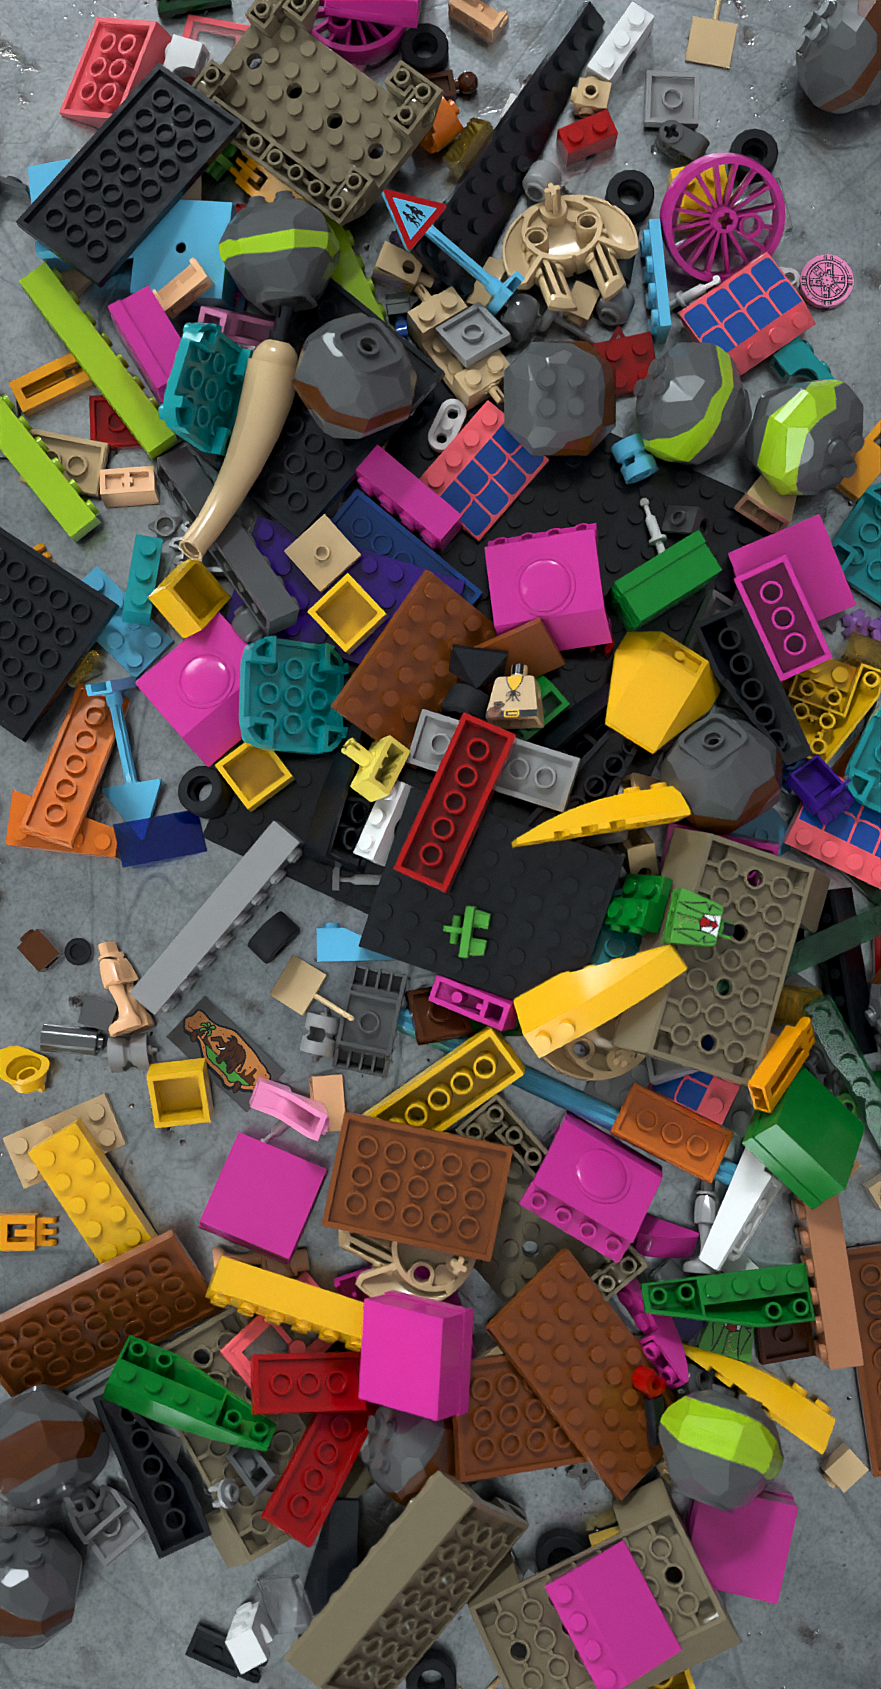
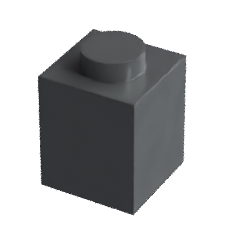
M86 996L77 1023L109 1032L110 1025L119 1018L117 1004L94 996Z

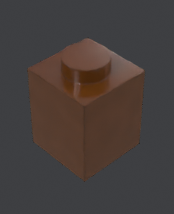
M31 929L20 938L22 943L17 947L38 972H45L64 955V952L43 929H36L35 931Z

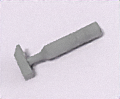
M335 867L333 869L332 890L340 891V882H351L354 885H379L382 875L354 874L351 877H340V868Z

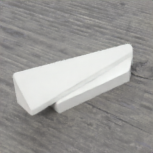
M746 1147L699 1257L702 1262L717 1271L721 1270L726 1259L735 1261L740 1258L783 1185L774 1177L775 1174Z

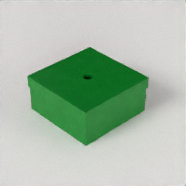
M699 529L614 582L604 599L610 609L614 610L627 632H636L700 592L722 571L705 544L706 540Z
M802 1065L772 1113L754 1110L742 1144L813 1210L822 1205L823 1201L846 1190L865 1125Z

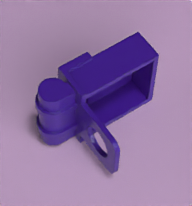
M818 754L790 774L785 781L803 801L802 805L812 816L817 814L818 820L824 825L837 819L839 814L847 811L855 802L854 797L847 790L851 779L849 778L843 783Z

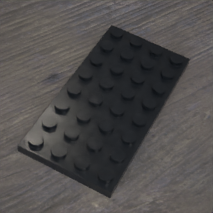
M158 62L18 218L16 223L19 228L99 288H102L243 129L242 122Z

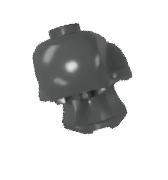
M524 293L514 294L513 297L508 299L506 306L503 305L494 316L511 334V342L504 346L515 348L519 346L521 341L526 340L530 330L536 332L542 317L538 315L540 304L531 295Z

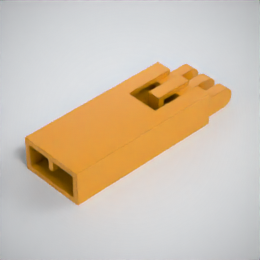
M242 151L241 153L248 160L245 162L240 157H237L235 160L241 167V170L239 171L234 166L229 168V171L237 178L235 183L251 197L263 196L265 201L270 203L274 202L277 192L291 191L295 199H301L312 205ZM259 171H261L268 178L262 187H259L256 184H260L263 180V178L258 175Z
M71 353L9 382L10 388L26 417L94 385L82 368L76 371L74 369L71 370L74 376L67 379L64 371L79 364Z
M881 420L864 439L862 449L856 454L854 460L857 469L855 473L849 478H843L841 483L835 486L855 503L881 473V447L876 444L881 437Z
M802 1017L795 1027L786 1025L748 1082L754 1109L772 1113L809 1056V1051L816 1041L809 1017Z
M0 1213V1251H35L39 1246H57L56 1239H46V1235H57V1228H46V1224L57 1223V1217H39V1213ZM8 1225H27V1229H15V1237H8Z

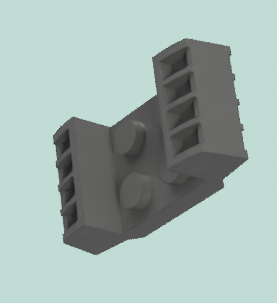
M357 964L352 965L343 1010L354 1016V1020L350 1021L341 1015L332 1067L382 1078L387 1077L408 975Z

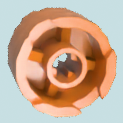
M442 97L433 126L419 143L430 154H433L435 151L437 153L464 131L457 117L460 110L453 100L447 101Z

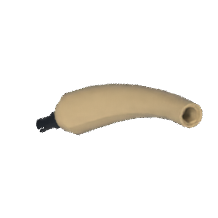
M276 306L273 331L270 330L269 338L256 347L252 358H248L236 421L224 462L214 487L198 517L179 542V548L190 559L201 560L222 533L257 480L280 436L296 392L293 379L298 364V357L294 348L289 344L291 340L289 331L294 312L292 308Z

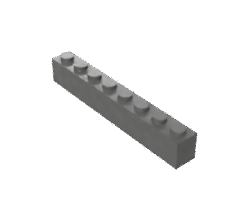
M187 446L158 457L157 476L192 525L211 493L214 481L210 475L205 474L198 457L192 455ZM233 515L222 533L209 548V552L265 634L271 636L296 625L300 610L296 598L290 596L285 589L282 578L275 575L268 558L259 552L254 538L243 529L239 516Z

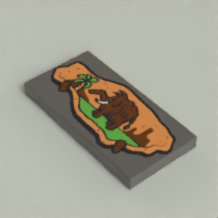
M206 996L166 1036L189 1059L206 1058L209 1078L245 1112L251 1109L249 1101L258 1077L276 1082L285 1072Z

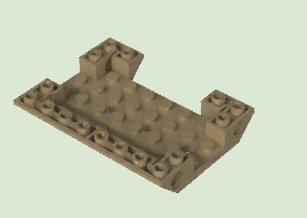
M255 0L245 13L251 24L221 65L210 59L191 86L242 122L243 129L230 142L337 224L343 226L365 215L432 128L444 91L402 60L399 61L384 81L388 91L311 35L320 4L319 0ZM261 58V65L256 69H251L250 63L252 60ZM294 88H301L302 93L298 98L292 99L289 97L290 92ZM336 117L342 118V124L338 128L332 129L329 127L332 119ZM378 147L383 149L381 157L378 159L370 158V153L373 149Z
M674 828L660 875L673 880L658 934L646 933L645 937H642L638 953L667 945L662 944L672 893L673 890L679 888L687 889L722 905L723 913L721 920L740 925L744 929L745 935L741 941L735 940L733 936L731 939L717 936L716 944L712 947L673 945L687 965V970L620 1013L611 1045L664 1062H673L717 1076V1079L749 1088L748 1082L778 1039V1036L771 1033L770 1030L798 929L800 928L812 933L817 932L831 879L815 868L711 833ZM750 871L757 872L760 877V882L756 887L750 885L747 880V875ZM721 979L729 984V991L725 996L720 995L716 989V985ZM706 1034L710 1035L714 1041V1045L709 1051H705L701 1046V1039Z
M498 1093L480 1105L449 1132L455 1135L514 1147L491 1262L476 1259L473 1266L506 1305L562 1248L569 1249L602 1293L606 1302L649 1266L631 1243L619 1263H616L519 1205L521 1197L537 1173L548 1149ZM528 1241L535 1242L538 1245L539 1251L534 1255L527 1254L523 1249L524 1243Z
M229 1305L217 1312L214 1317L176 1339L158 1346L182 1356L252 1406L251 1389L219 1351L258 1314L254 1313L253 1317L245 1316L237 1312L238 1308ZM281 1322L280 1326L293 1341L296 1340L289 1326ZM270 1325L242 1353L250 1361L252 1354L289 1353V1345L274 1327ZM199 1349L207 1350L210 1354V1361L206 1364L197 1362L195 1352ZM314 1413L265 1415L277 1424L266 1452H263L266 1458L277 1462L278 1477L258 1498L253 1495L226 1457L227 1453L235 1445L208 1439L176 1428L208 1488L225 1478L233 1479L239 1488V1498L233 1508L227 1509L221 1506L205 1515L212 1532L210 1537L228 1569L250 1563L291 1539L290 1536L269 1524L260 1516ZM360 1454L357 1455L337 1497L358 1498L375 1483ZM216 1491L211 1492L212 1495H213V1497H214V1499H215V1501H217V1500H218L217 1492H216Z
M438 1470L427 1480L425 1487L407 1504L406 1510L388 1527L387 1533L378 1544L369 1550L368 1556L359 1567L350 1573L349 1579L340 1590L331 1596L329 1603L321 1613L311 1620L310 1626L302 1636L292 1643L291 1649L284 1656V1659L319 1689H396L527 1530L529 1523L526 1513L521 1508L498 1497H494L493 1500L486 1502L475 1493L468 1483H460L457 1478Z
M662 1477L629 1492L622 1501L618 1499L611 1501L621 1530L620 1533L522 1580L524 1577L512 1551H510L468 1600V1609L504 1689H597L569 1633L564 1629L563 1622L545 1589V1585L550 1580L622 1540L626 1542L682 1648V1651L622 1689H648L742 1643L716 1586H712L687 1535L688 1529ZM675 1566L681 1570L682 1580L680 1582L672 1583L667 1579L666 1570L669 1567ZM521 1642L526 1646L528 1653L525 1658L520 1659L513 1654L512 1646L514 1643Z

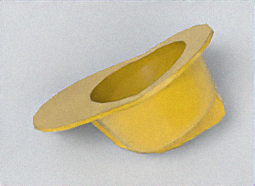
M9 1046L0 1049L1 1080L9 1083L20 1094H28L34 1091L43 1092L45 1090L47 1071L50 1066L47 1057L20 1046Z

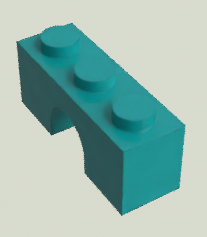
M799 336L776 352L769 362V365L785 384L799 376L806 377L810 381L836 380L831 375L829 366L824 361H819L814 355V350L810 343L802 340Z
M136 534L123 606L122 622L150 627L153 603L148 596L156 588L163 547V539Z

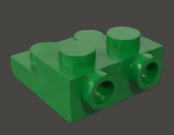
M627 874L621 897L611 898L604 924L611 926V932L620 935H626L627 931L639 937H645L646 933L658 934L673 880L665 876Z

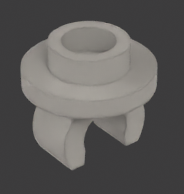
M222 1479L208 1488L209 1492L216 1491L218 1495V1500L212 1503L213 1507L219 1508L223 1506L228 1509L233 1508L237 1504L240 1492L233 1479Z

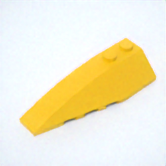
M667 782L650 785L651 789L642 791L640 786L623 789L624 793L592 801L543 822L512 841V848L675 823L691 815L690 808L678 790L673 786L667 787Z
M673 944L639 952L632 957L612 959L609 963L585 966L582 970L574 972H562L514 998L513 1002L523 1036L537 1056L541 1058L627 1010L686 971L688 967Z
M681 1340L685 1355L705 1370L713 1371L714 1375L728 1387H735L738 1389V1393L762 1402L761 1408L766 1410L774 1421L820 1454L824 1453L836 1421L831 1413H829L832 1408L820 1399H817L816 1402L812 1401L807 1397L809 1392L796 1382L791 1386L786 1381L751 1362L748 1363L698 1348L693 1342L687 1343L685 1340Z

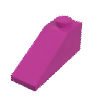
M440 974L436 975L428 1001L500 1031L515 1027L518 1016L512 999Z

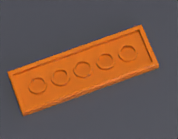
M79 683L19 826V831L72 849L116 742L110 706L107 707L106 697L88 696L86 685ZM123 697L124 704H122L125 718L131 701Z

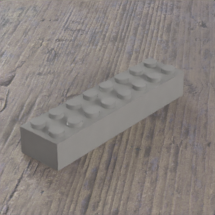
M273 821L129 994L154 1015L161 1012H170L180 1001L178 994L181 991L189 990L197 981L198 977L195 974L203 968L206 969L216 958L213 955L214 951L217 948H224L234 935L230 932L235 927H241L249 919L251 914L248 911L253 905L259 906L269 895L266 891L271 884L277 885L287 872L284 868L288 863H295L302 856V847L305 843L281 822Z

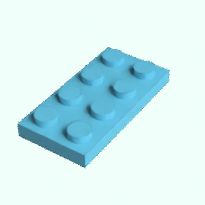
M650 219L647 229L643 230V240L640 241V255L645 257L646 266L643 267V282L648 283V293L645 295L647 310L651 309L648 329L651 332V336L654 335L655 344H665L671 328V316L660 219Z
M96 566L82 581L120 606L96 641L138 680L175 642L152 619L150 627L122 622L126 593Z

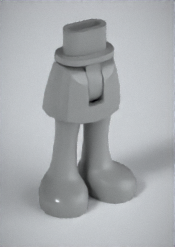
M714 1179L711 1184L701 1181V1191H696L699 1197L695 1201L694 1225L698 1226L700 1253L697 1259L684 1263L683 1272L702 1275L721 1274V1270L717 1271L699 1259L721 1207L719 1193L715 1192L716 1180Z

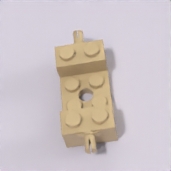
M424 284L417 286L414 292L422 303L407 312L406 323L408 332L425 356L445 372L446 375L442 379L455 397L465 405L466 412L490 397L495 400L497 405H500L501 402L503 403L504 394L501 390L504 389V370L510 365L507 359L498 349L466 368L457 358L452 356L451 351L437 338L435 327L466 310L467 305L453 286L433 296L430 295Z

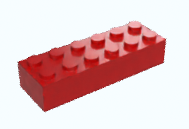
M463 712L393 868L395 871L449 894L517 742L515 734Z

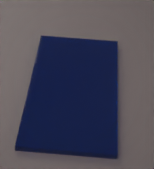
M189 811L113 824L122 868L207 851L200 818Z

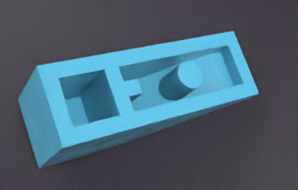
M323 923V928H316L317 962L396 960L359 947L361 935L346 928H339V923Z

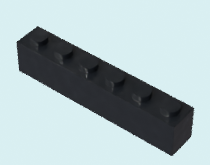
M852 887L831 889L827 892L816 934L836 1058L876 1053L878 1049L874 1038V1026L872 1027L869 1024L864 1013L868 1010L870 999Z

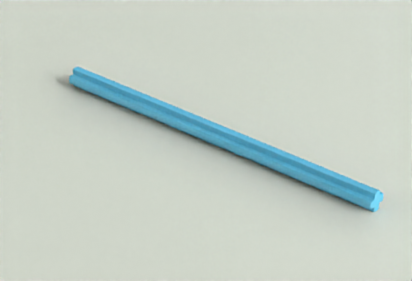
M401 1007L396 1030L416 1039L409 1010ZM464 1037L427 1045L448 1054L469 1038ZM525 1065L524 1075L511 1083L608 1130H611L620 1111L618 1108ZM723 1158L714 1180L729 1187L738 1165Z

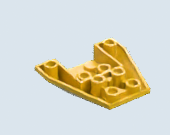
M662 631L627 632L614 653L605 724L654 754L708 713L721 690L709 661Z
M829 659L781 681L813 755L805 759L810 760L818 754L826 764L829 762L879 698L881 693L880 669L863 663L856 668L837 660Z

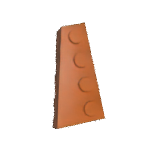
M15 790L12 791L6 845L121 859L124 832L86 817L73 849L20 832L19 826L31 796Z

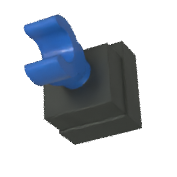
M409 291L385 294L389 324L396 323V331L409 341L406 323L407 312L411 310Z

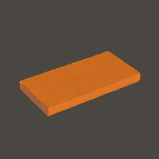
M635 1082L632 1083L609 1132L708 1184L713 1182L734 1135V1132Z

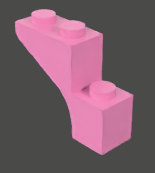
M213 305L201 306L198 322L222 326L221 332L232 341L256 347L269 337L270 330L273 331L275 321L246 311L233 312Z
M260 1076L258 1077L249 1101L250 1108L282 1120L310 1139L318 1141L320 1134H326L330 1118H327L328 1113L322 1102L293 1093L289 1086Z

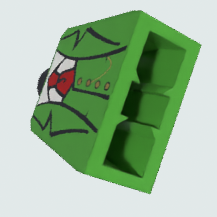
M679 888L673 890L662 944L712 947L716 944L717 936L731 939L735 924L721 920L723 913L722 905L687 889Z
M706 1321L699 1331L695 1344L700 1349L750 1363L754 1327Z

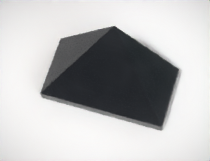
M453 644L449 672L475 689L495 682V679L498 677H504L508 651Z

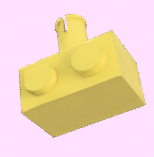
M391 735L380 739L379 742H372L369 750L361 746L355 739L350 738L344 744L345 748L341 750L343 754H346L359 764V769L350 787L370 802L389 796L411 751Z

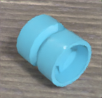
M641 433L626 437L611 447L616 462L622 464L620 471L626 484L643 480L659 469L653 455L647 453Z

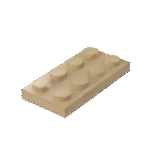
M107 1093L3 1138L23 1189L45 1180L28 1155L31 1148L81 1117L104 1154L128 1144Z

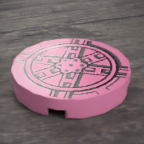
M830 254L816 256L809 260L801 271L799 280L800 293L805 301L815 308H836L845 302L852 291L854 283L852 270L847 262L838 256Z

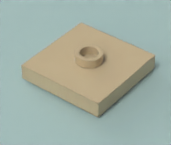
M325 514L284 550L321 593L362 557Z

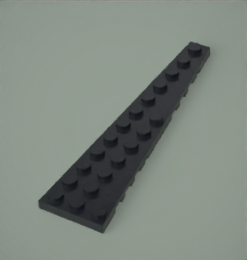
M590 1L583 2L442 203L446 204L447 207L433 224L436 229L482 268L488 257H490L523 190L524 177L531 165L538 160L605 24L604 19ZM423 236L410 252L444 290L453 286L465 303L468 295L474 290L476 279L428 237Z

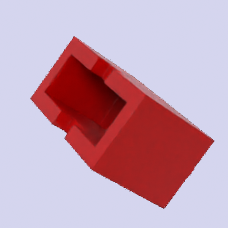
M605 109L559 128L556 145L566 167L585 160L589 155L594 153L597 155L614 148L618 132L608 109Z

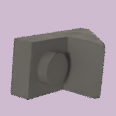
M235 1445L226 1455L242 1480L257 1498L278 1477L277 1462L266 1458L260 1450Z

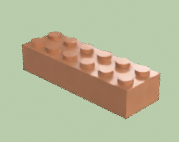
M794 1193L795 1199L791 1200V1207L794 1217L798 1216L799 1227L795 1228L797 1243L802 1244L803 1255H800L799 1259L800 1263H805L815 1321H810L811 1329L815 1328L816 1339L813 1340L814 1355L819 1357L820 1362H823L830 1370L862 1366L864 1361L838 1194L823 1201L822 1205L812 1210Z

